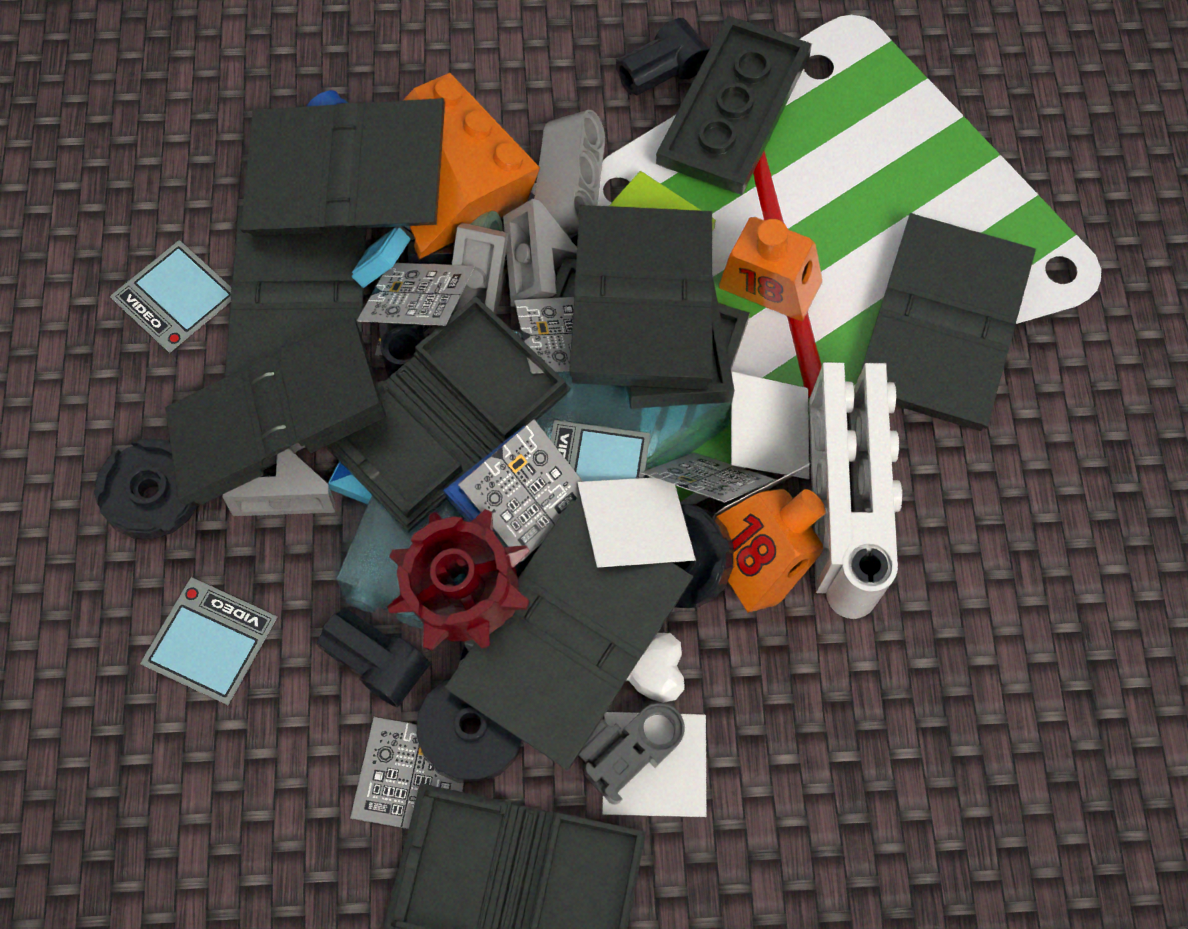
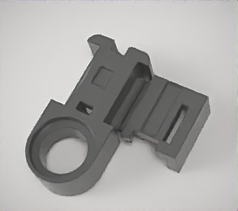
M654 703L644 708L624 727L621 733L626 738L622 737L618 732L621 728L617 723L611 728L602 718L578 756L585 763L590 760L596 766L593 768L588 762L584 769V775L609 803L613 805L619 804L623 798L618 792L649 762L656 768L681 742L685 732L684 720L678 710L671 705ZM653 715H661L668 718L674 728L672 740L662 745L649 741L644 733V722L646 719Z

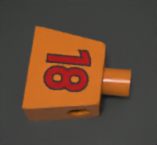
M750 217L729 255L719 288L803 322L823 280L816 244L812 239L788 230L785 223L778 219L762 220L757 217Z
M785 489L760 492L717 516L727 527L734 546L733 569L728 582L748 613L779 604L823 553V544L811 525L825 515L826 509L822 500L811 490L804 489L794 498Z

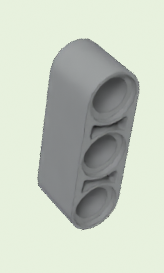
M585 110L548 121L543 132L539 161L540 170L537 175L534 199L542 202L567 236L578 233L580 205H598L605 133L599 116L593 110Z

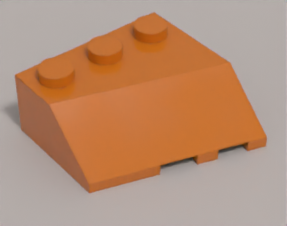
M451 73L415 87L404 99L443 98L445 100L437 225L409 226L415 238L414 248L419 259L455 242L457 227L461 223L471 224L479 216L489 211H496L501 218L526 203L540 170V167Z

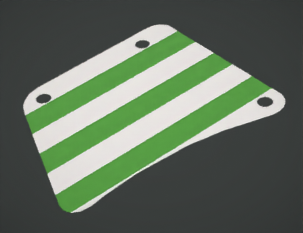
M840 16L800 38V40L812 43L810 57L814 55L826 56L832 61L834 70L828 78L817 80L808 76L803 69L764 151L785 225L788 230L806 236L816 244L823 280L808 310V315L821 364L844 363L845 382H853L855 388L910 213L1036 248L1016 324L1076 307L1091 298L1097 291L1101 281V267L1096 255L874 21L863 16ZM676 115L607 156L602 162L597 206H609L612 203L603 194V187L607 181L621 177L630 182L639 171H642L700 210L712 211V217L716 219L715 229L712 231V275L717 301L720 304L750 312L748 324L731 372L804 387L787 316L719 288L729 255L750 217H757L764 220L753 174L743 195L656 165V153ZM1056 256L1066 257L1073 261L1077 267V276L1068 284L1055 283L1046 274V263ZM808 398V420H809V400H810V398ZM731 403L633 408L639 431L651 433L647 455L650 469L691 453H697L731 464ZM675 485L680 504H697L709 498L708 496Z

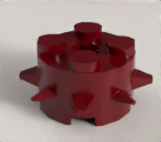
M484 509L471 522L463 521L461 517L454 516L443 519L437 512L431 513L429 515V524L416 532L410 539L412 542L410 548L392 549L389 558L398 565L397 577L401 593L387 606L389 613L413 612L424 624L423 647L430 651H433L444 639L451 642L474 640L482 649L490 646L489 634L512 617L515 610H527L530 603L519 592V582L515 567L530 553L527 545L503 547L493 532L492 511ZM460 574H465L467 576L465 580L457 585L454 578Z

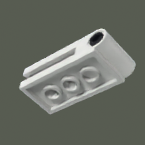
M823 363L809 400L812 492L822 500L826 509L825 515L813 524V530L823 544V553L815 561L816 593H826L830 607L840 616L849 619H857L869 614L895 579L898 570L895 512H899L901 509L902 487L900 480H893L892 462L897 461L899 454V437L897 431H890L889 413H894L896 387L894 382H887L886 363H865L855 388L853 382H845L844 363ZM847 413L849 416V430H847ZM849 461H851L853 512H851Z

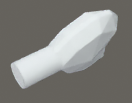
M657 633L626 681H629L639 693L652 700L662 703L676 700L684 691V677L677 668L682 655L681 642L671 633Z

